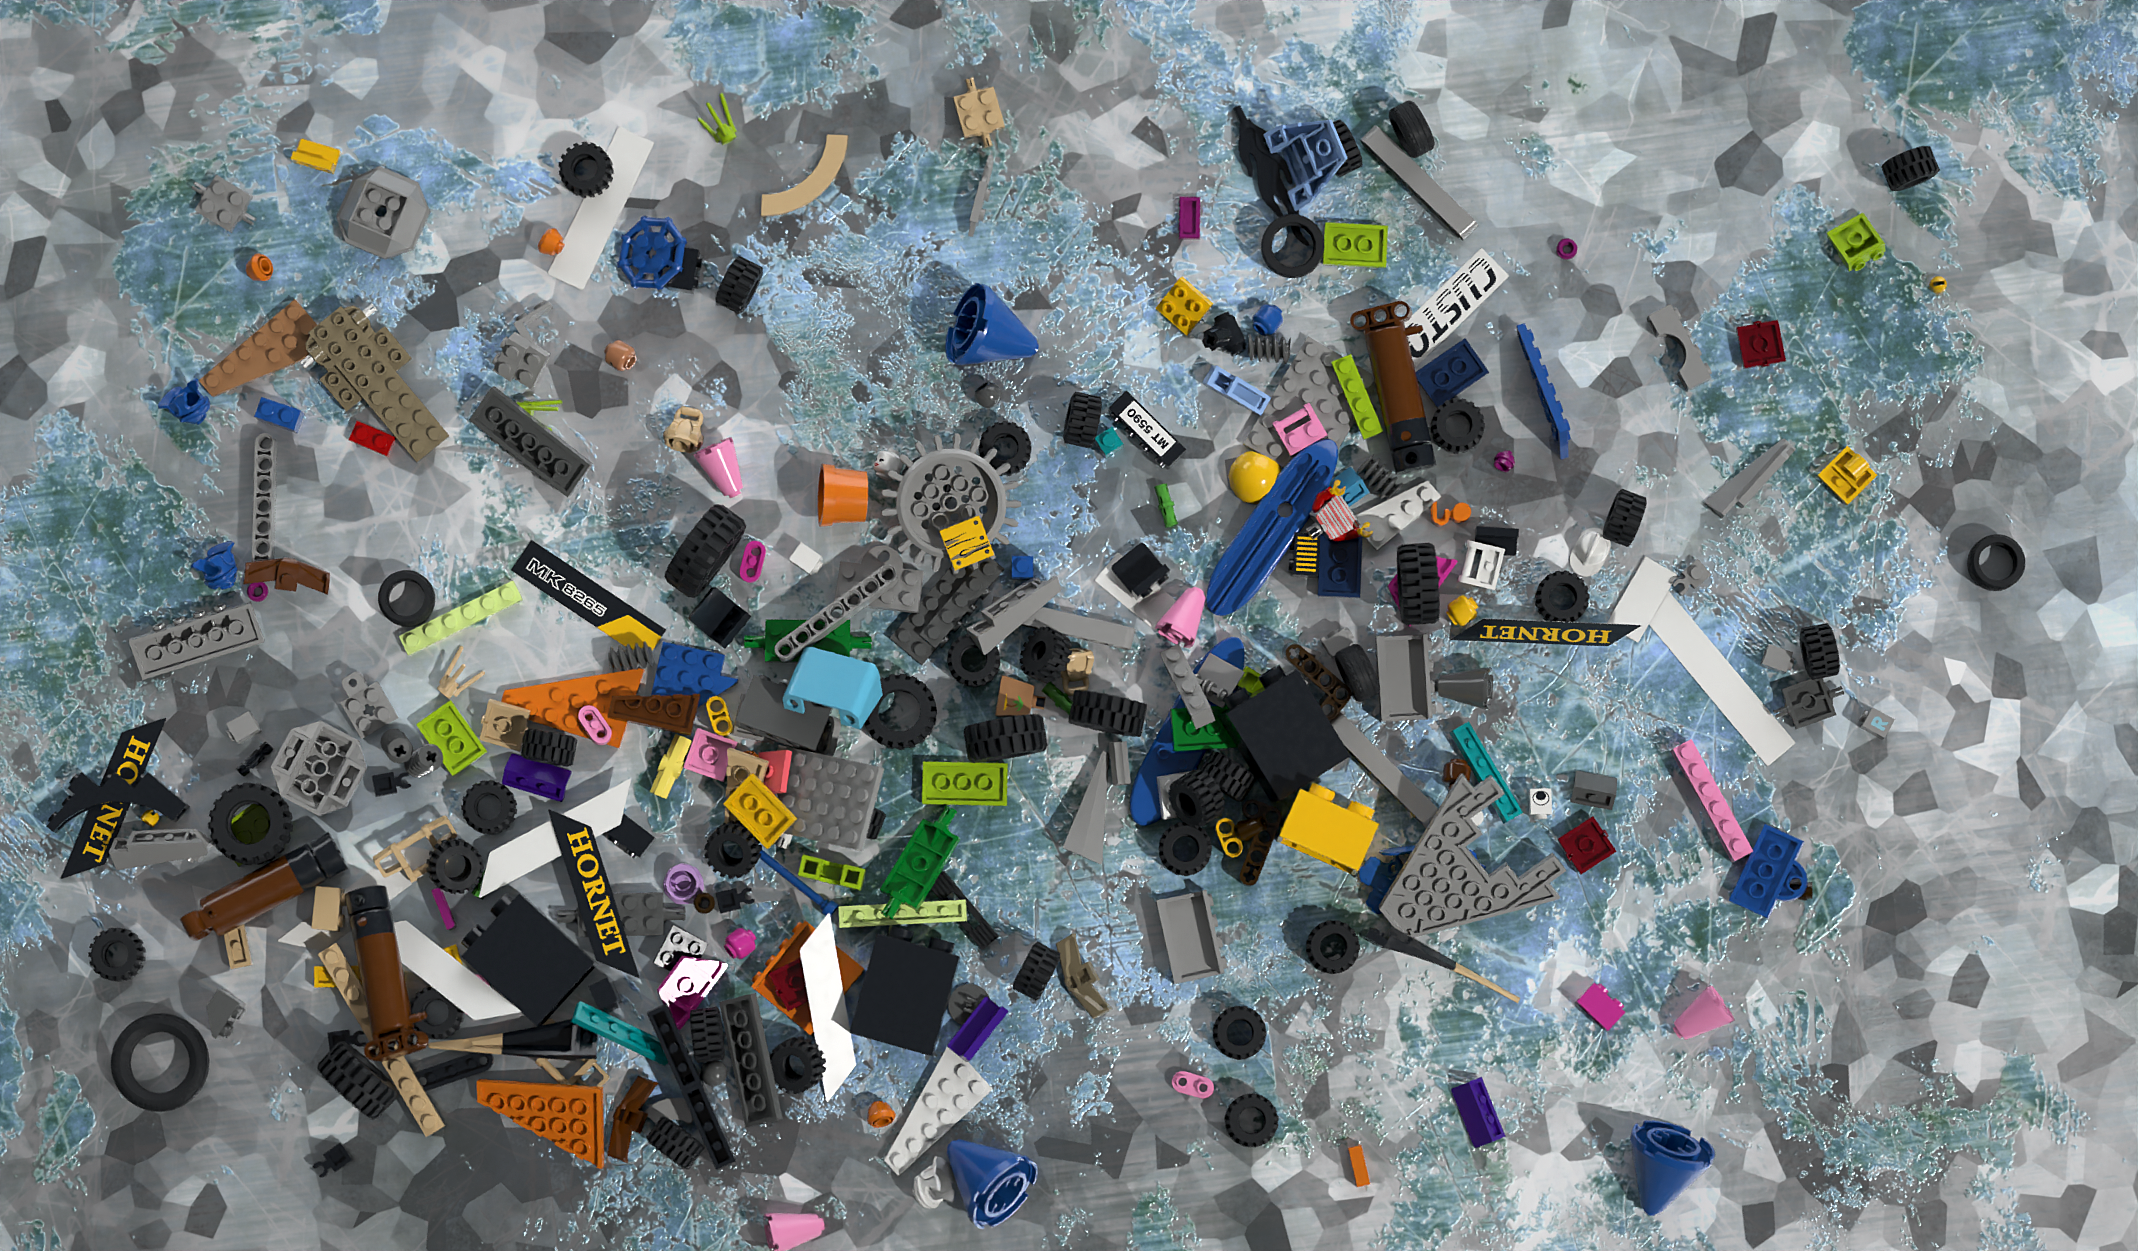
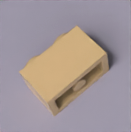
M316 886L311 929L340 932V927H344L345 915H342V908L346 906V893H344V889Z

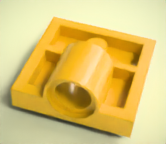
M1182 276L1157 305L1156 309L1187 336L1212 307L1213 303Z
M1848 446L1817 475L1846 505L1877 476L1870 468L1868 462Z

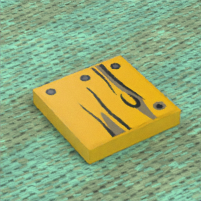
M979 515L939 531L954 570L994 556Z

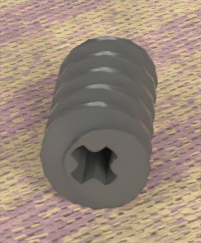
M1249 334L1247 355H1249L1250 361H1253L1255 356H1257L1259 362H1262L1264 356H1266L1267 362H1270L1272 357H1274L1276 363H1279L1282 357L1284 364H1287L1290 356L1291 337L1288 343H1286L1285 337H1282L1280 342H1278L1276 336H1273L1271 342H1269L1266 335L1263 341L1260 340L1259 335H1256L1253 341L1251 334Z
M1371 456L1359 467L1357 474L1365 472L1362 479L1364 481L1371 479L1368 486L1376 485L1374 492L1382 491L1380 499L1386 497L1389 499L1403 486V483L1396 485L1397 476L1390 479L1392 471L1384 472L1386 464L1378 466L1381 459L1373 460V456Z
M646 641L643 642L642 648L639 647L638 643H635L634 649L627 644L626 650H623L621 645H619L617 652L610 646L608 659L611 673H613L614 667L617 672H621L622 666L626 671L630 670L631 665L634 670H637L639 663L643 669L647 667V662L650 667H654L652 648L648 647Z
M395 728L383 733L380 743L387 757L394 763H403L409 760L413 753V747L406 735Z
M427 744L413 751L410 759L404 762L406 772L413 777H422L438 769L443 762L442 751L434 744Z

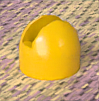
M1941 276L1932 278L1929 283L1930 290L1936 294L1942 293L1947 287L1945 278ZM1943 282L1944 285L1934 286V283Z
M149 809L141 815L140 819L154 828L159 820V815L157 812L152 815L154 810Z

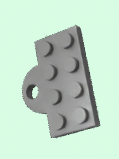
M877 546L870 549L864 555L861 564L840 561L834 601L880 567L892 565L898 574L899 580L897 584L865 608L918 614L924 571L904 569L902 558L895 549L888 546ZM880 553H889V559L886 562L879 561L878 556ZM886 572L883 575V579L891 580L894 573ZM874 584L868 585L866 592H874L877 586ZM852 597L849 599V604L856 605L860 599Z

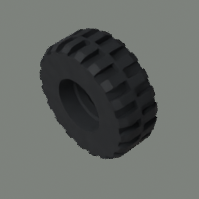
M715 504L697 522L673 556L665 571L664 577L666 581L687 597H697L718 574L741 540L746 529L744 520L724 505Z

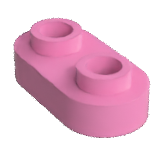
M590 705L584 706L579 711V723L595 744H607L611 739V728L597 708ZM591 715L593 719L591 721H587L585 719V716ZM603 732L605 736L603 738H599L597 736V733Z
M1181 1071L1176 1073L1172 1079L1173 1088L1183 1094L1205 1099L1211 1096L1214 1091L1212 1081L1203 1076ZM1180 1078L1187 1080L1185 1086L1179 1085L1178 1081ZM1206 1084L1207 1091L1201 1092L1199 1086Z

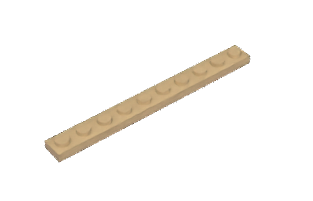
M335 943L318 953L369 1042L373 1041L362 984L338 943ZM395 1043L394 1048L396 1050L398 1047L397 1043ZM401 1056L382 1062L424 1135L428 1137L445 1127L406 1058Z

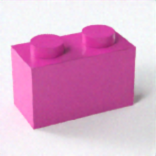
M1592 983L1575 1002L1605 1031H1609L1626 1013L1623 1010L1624 1005L1616 998L1612 1000L1607 995L1609 991L1601 983L1598 985Z

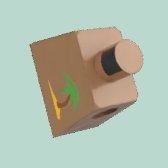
M1002 675L995 716L1013 717L1031 714V708L1044 710L1046 697L1035 696V686Z

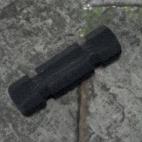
M264 742L259 750L256 749L244 760L245 763H241L236 768L240 775L246 776L251 768L254 769L265 758V755H269L273 751L272 746L268 742Z

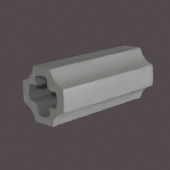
M1127 741L1109 743L1113 786L1131 784Z

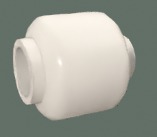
M888 448L887 451H880L873 466L876 476L891 481L892 479L887 474L889 470L900 474L904 464L899 458L900 452Z

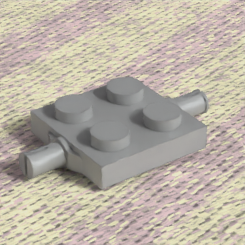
M215 175L211 184L207 187L202 186L198 182H195V186H192V190L202 195L195 211L232 233L237 223L241 220H244L251 226L254 225V222L251 220L256 222L257 218L247 213L248 205L253 196L222 177Z

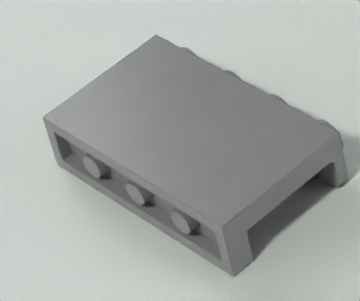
M1427 633L1408 636H1376L1377 674L1380 684V721L1395 722L1432 719V714H1436V703L1431 700V693H1435L1434 680H1430V672H1433V659H1429L1428 651H1432L1431 638H1427Z
M1206 890L1156 900L1174 984L1224 974V969L1228 967L1225 956H1221L1219 948L1223 947L1221 936H1216L1215 932L1218 922L1216 914L1212 915L1210 906H1214L1211 893L1207 894Z

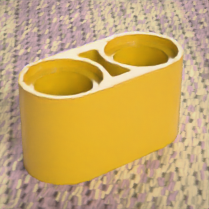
M711 697L707 701L706 707L713 730L717 735L727 737L733 731V724L727 705L721 697ZM715 701L722 703V709L718 712L711 710V704ZM721 721H726L729 725L725 732H719L717 729Z
M1223 818L1216 824V834L1225 855L1229 858H1236L1242 852V842L1235 835L1234 823L1230 819ZM1228 823L1231 826V831L1228 834H1222L1219 830L1220 824ZM1231 842L1239 846V851L1235 854H1231L1227 850V845Z

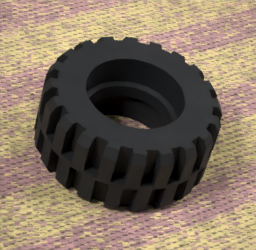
M1431 543L1402 544L1397 547V583L1402 623L1405 625L1436 623L1439 621L1440 601L1435 546Z
M1026 714L984 721L965 726L963 731L967 757L971 763L990 762L1045 751L1048 746L1044 720L1040 714Z
M258 783L237 784L232 786V789L225 790L221 793L220 799L215 800L213 811L210 810L209 813L211 819L208 822V829L211 830L210 837L216 844L215 847L227 858L245 865L264 864L265 861H271L276 858L275 856L278 853L281 854L284 850L283 847L291 839L289 837L290 832H293V825L291 824L293 817L288 809L287 802L276 791ZM247 804H256L263 807L270 817V829L264 839L254 844H246L239 841L231 829V822L235 812Z
M345 1041L337 1042L318 1063L317 1069L324 1079L356 1109L371 1119L379 1118L398 1097L399 1092L391 1081L364 1055Z

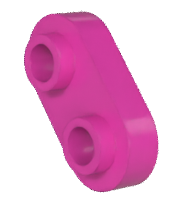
M759 541L749 542L744 550L740 576L747 583L758 581L762 573L766 548ZM759 549V555L753 556L752 550ZM749 569L755 571L753 576L747 575Z

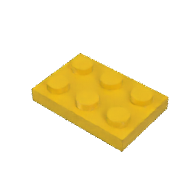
M754 773L750 774L723 803L766 849H769L797 820L791 811Z

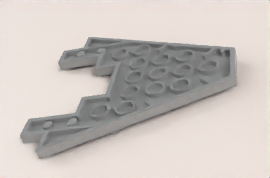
M1460 774L1378 907L1394 928L1415 938L1558 900L1560 895L1550 882L1566 872V869L1552 852L1519 877L1506 862L1488 874L1466 847L1482 835L1481 830L1471 818L1505 793L1491 775L1473 788L1465 776Z

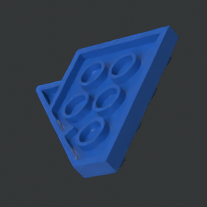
M663 642L651 696L700 694L698 708H700L711 697L718 696L736 685L738 679L721 676L725 655Z

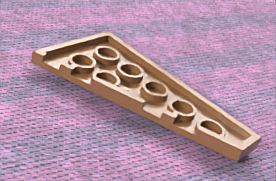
M294 299L198 381L212 397H216L245 383L253 382L260 377L299 363L309 355L306 351V342L310 337L308 332L316 327L317 324L297 300Z

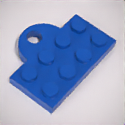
M1765 824L1729 901L1769 919L1777 900L1790 902L1802 896L1807 888L1808 877L1805 869L1796 860L1804 845V841ZM1793 879H1799L1802 883L1798 890L1790 888V882Z

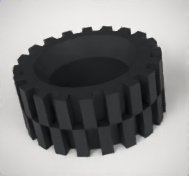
M900 673V675L890 674L889 677L880 678L883 695L865 721L866 729L872 738L879 744L887 746V748L905 750V748L910 747L911 749L916 747L915 745L924 742L925 738L928 735L930 736L933 726L936 724L937 707L933 694L926 684L914 676L910 677ZM896 691H904L913 695L920 705L918 721L913 727L902 732L886 728L879 718V706L882 700L888 694Z
M1074 690L1068 722L1076 726L1106 733L1141 737L1147 704L1105 693Z

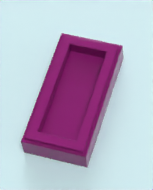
M1179 197V239L1200 240V197Z
M436 888L431 890L447 930L455 929L457 925L442 889Z

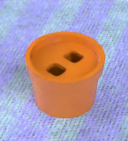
M822 463L818 482L819 527L832 526L833 523L865 522L868 505L867 472L835 468L834 465Z

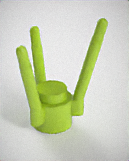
M720 93L719 96L728 125L726 123L722 124L709 102L706 103V106L718 125L717 133L702 118L699 117L698 121L714 137L717 143L721 142L722 145H725L737 137L735 135L737 130L733 125L724 95Z
M524 401L516 403L534 416V411H558V407L544 405L561 404L562 401Z

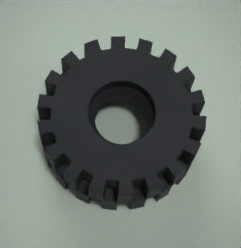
M1047 626L1046 628L1040 627L1039 630L1033 631V636L1029 635L1028 643H1024L1025 649L1021 650L1020 653L1023 656L1020 659V663L1023 665L1020 667L1026 675L1042 683H1049V681H1055V677L1059 678L1061 671L1065 672V665L1070 662L1068 656L1072 655V650L1069 649L1072 647V644L1066 635Z

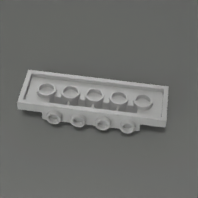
M251 601L234 607H226L225 604H220L213 608L214 611L206 613L205 610L195 612L193 617L185 619L184 616L178 617L173 620V624L166 626L165 623H159L152 627L153 630H150L149 633L130 638L129 644L142 680L264 643V637Z

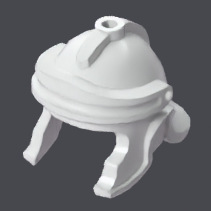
M935 1156L933 1165L915 1177L912 1193L920 1206L933 1209L938 1207L939 1203L943 1200L955 1203L956 1193L952 1188L955 1177L950 1164L943 1158Z

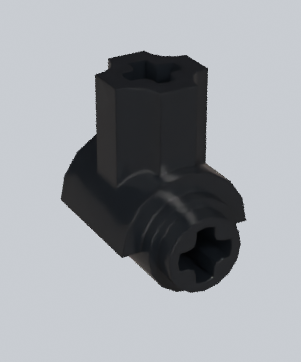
M1229 312L1216 316L1214 318V326L1203 332L1204 338L1202 343L1205 348H1210L1211 351L1221 349L1223 353L1227 352L1233 357L1247 350L1245 347L1247 344L1235 317L1232 314L1230 315Z

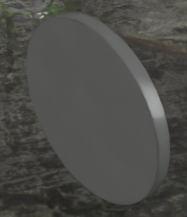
M965 984L958 987L949 998L948 1008L950 1015L957 1023L963 1025L983 998H989V995L983 988L974 984Z

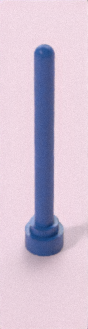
M761 850L760 859L818 904L823 915L826 916L828 913L830 917L839 906L836 902L828 899L825 900L765 851Z

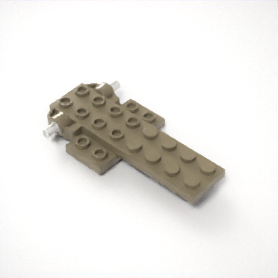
M372 303L363 311L353 305L346 308L340 306L308 332L310 337L306 342V351L309 355L301 360L300 363L306 369L315 361L328 371L319 380L346 412L364 399L418 463L450 435L397 373L412 358L385 326L377 333L373 331L368 317L377 309Z

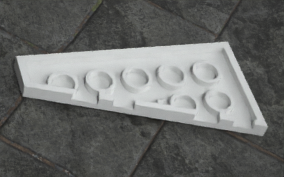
M947 1047L884 1161L900 1176L989 1094L993 1088L969 1062L962 1060Z

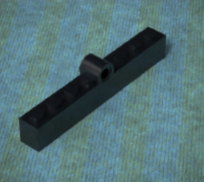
M668 1003L647 1012L649 1020L715 1169L717 1170L735 1162L734 1152Z

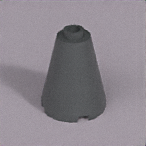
M1485 667L1440 675L1439 679L1435 680V692H1438L1440 697L1489 710L1491 704H1487L1488 699L1493 697V675H1489V673L1493 669Z

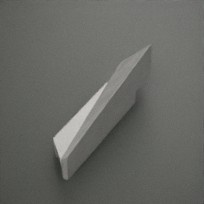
M1781 439L1706 499L1705 504L1721 519L1735 503L1740 508H1743L1796 448L1786 439Z
M1053 576L1048 581L1031 578L983 609L981 613L984 619L966 628L980 651L986 655L1061 591L1058 577Z
M192 829L132 831L129 839L115 838L109 854L115 868L122 870L206 856L208 851L204 841L200 840Z

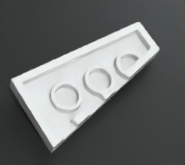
M1426 481L1355 515L1361 524L1358 527L1361 528L1365 522L1371 524L1369 527L1364 528L1367 532L1373 530L1372 535L1366 538V540L1378 551L1434 502L1439 500L1441 495L1429 481Z

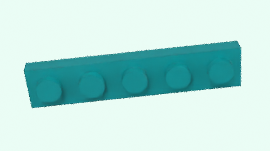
M1469 721L1452 730L1450 735L1467 764L1471 767L1478 782L1481 783L1491 775L1504 791V795L1491 803L1503 824L1522 814L1523 811Z
M579 1001L576 1004L571 1022L663 1066L668 1064V1060L657 1037L584 1002Z

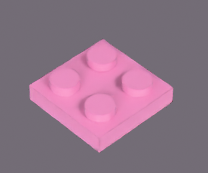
M697 728L683 768L724 782L728 766L727 749L729 747L736 749L738 742Z

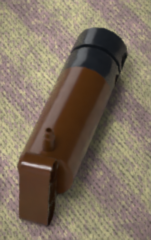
M1403 301L1360 310L1353 313L1350 318L1351 326L1357 331L1364 333L1389 448L1393 452L1391 457L1396 475L1415 473L1436 466L1432 444H1429L1431 438L1407 337L1422 332L1423 326L1415 325L1405 328L1404 322L1412 317V309ZM1401 306L1406 307V314L1402 317L1397 316V309ZM1381 311L1386 312V319L1378 322L1376 319L1377 314ZM1364 316L1366 323L1364 326L1358 327L1356 320ZM1417 455V461L1414 464H1410L1411 457Z
M327 832L321 837L310 841L311 847L309 844H304L200 899V910L192 911L180 918L189 938L197 941L209 935L213 930L220 937L316 885L325 882L327 879L326 875L330 879L336 874L347 870L348 866L331 834Z
M377 885L352 890L345 894L348 916L350 917L352 937L373 1041L365 1045V1057L369 1060L384 1062L421 1051L428 1045V1036L422 1031L415 1030L414 1023L427 1018V1013L419 1012L412 1014L392 912L390 911L387 887ZM416 1036V1037H417V1041H416V1043L414 1044V1043H413V1039H414V1037ZM398 1042V1047L395 1050L394 1045ZM379 1048V1053L376 1056V1049Z

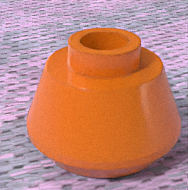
M556 228L548 229L540 239L538 244L540 253L553 256L555 253L559 254L565 246L563 243L564 238Z
M255 254L246 264V274L255 281H268L273 274L272 262L263 254Z
M875 1101L868 1109L867 1122L875 1128L885 1127L894 1121L896 1114L888 1103Z

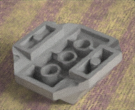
M378 166L353 178L336 217L347 244L386 260L415 249L431 212L417 181ZM379 208H387V213L384 216H377Z
M322 721L291 729L271 765L280 796L318 816L347 807L367 770L360 741ZM324 763L326 766L325 772L320 775L317 774L316 766Z

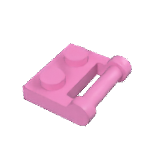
M1309 402L1303 405L1304 408L1283 420H1277L1272 423L1290 456L1297 454L1307 446L1328 435ZM1307 415L1309 416L1310 421L1287 434L1284 432L1283 429Z

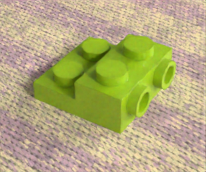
M1864 213L1827 232L1828 239L1837 250L1839 258L1849 272L1853 269L1855 271L1861 270L1866 265V262L1871 259L1873 261L1879 260L1886 251L1884 241Z

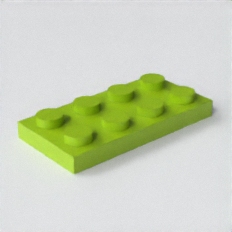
M923 762L922 804L1007 806L1008 763Z

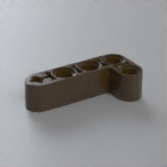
M1294 642L1285 644L1282 648L1283 657L1325 693L1318 703L1321 708L1326 704H1330L1331 712L1326 716L1328 720L1334 719L1351 699L1352 693L1350 688L1302 646ZM1291 648L1302 657L1300 660L1291 655V652H1289ZM1312 661L1314 664L1313 669L1306 672L1304 669L1305 663ZM1327 674L1329 682L1326 685H1321V676ZM1343 688L1345 690L1344 697L1337 699L1336 691Z
M1253 799L1246 801L1243 805V815L1247 819L1264 817L1267 827L1260 832H1268L1270 840L1262 843L1258 839L1260 832L1254 835L1239 875L1240 882L1247 887L1255 885L1258 881L1282 817L1281 812L1277 808ZM1247 805H1256L1258 808L1257 814L1249 815L1246 812ZM1272 811L1277 814L1278 820L1275 823H1270L1266 820L1268 812ZM1259 851L1263 856L1262 861L1258 863L1253 862L1250 857L1251 853ZM1247 863L1251 866L1259 867L1258 871L1254 868L1252 873L1255 880H1250L1249 882H1246V877L1243 876L1250 869V867L1246 866Z

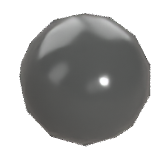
M988 381L978 387L975 391L977 403L985 408H992L997 405L1001 399L999 386Z
M719 1060L705 1062L700 1071L701 1079L709 1086L721 1085L727 1077L726 1066Z

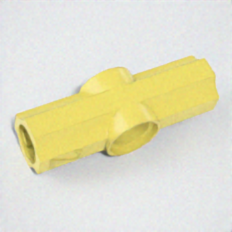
M675 734L667 754H664L659 764L658 774L653 782L650 793L664 799L668 798L675 780L678 779L685 763L683 761L691 746V740Z

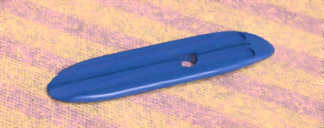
M1319 440L1300 451L1277 476L1271 490L1259 501L1220 558L1212 573L1207 588V605L1210 612L1219 616L1233 613L1244 606L1263 586L1291 543L1295 540V532L1299 533L1310 518L1309 514L1312 511V505L1317 494L1327 489L1332 480L1338 460V447L1333 440ZM1284 502L1290 503L1293 507L1292 514L1287 518L1281 517L1277 511L1278 506Z
M1229 637L1219 642L1201 659L1193 673H1198L1209 653L1243 671L1245 652L1242 641L1237 637ZM1180 694L1171 709L1186 708ZM1208 701L1210 706H1217L1216 704ZM1170 712L1144 758L1132 786L1130 813L1135 823L1141 826L1151 825L1162 819L1157 777L1197 769L1207 751L1173 752Z

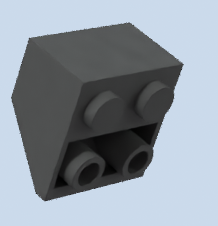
M218 989L206 1007L212 1037L220 1040L231 1035L234 1030L232 1025L236 1019L240 1020L246 1012V1009H244L246 1003L226 990Z

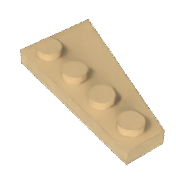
M729 747L727 749L726 800L752 773L763 783L769 764L767 760ZM725 807L724 823L727 824L729 821H734L736 824L739 820Z

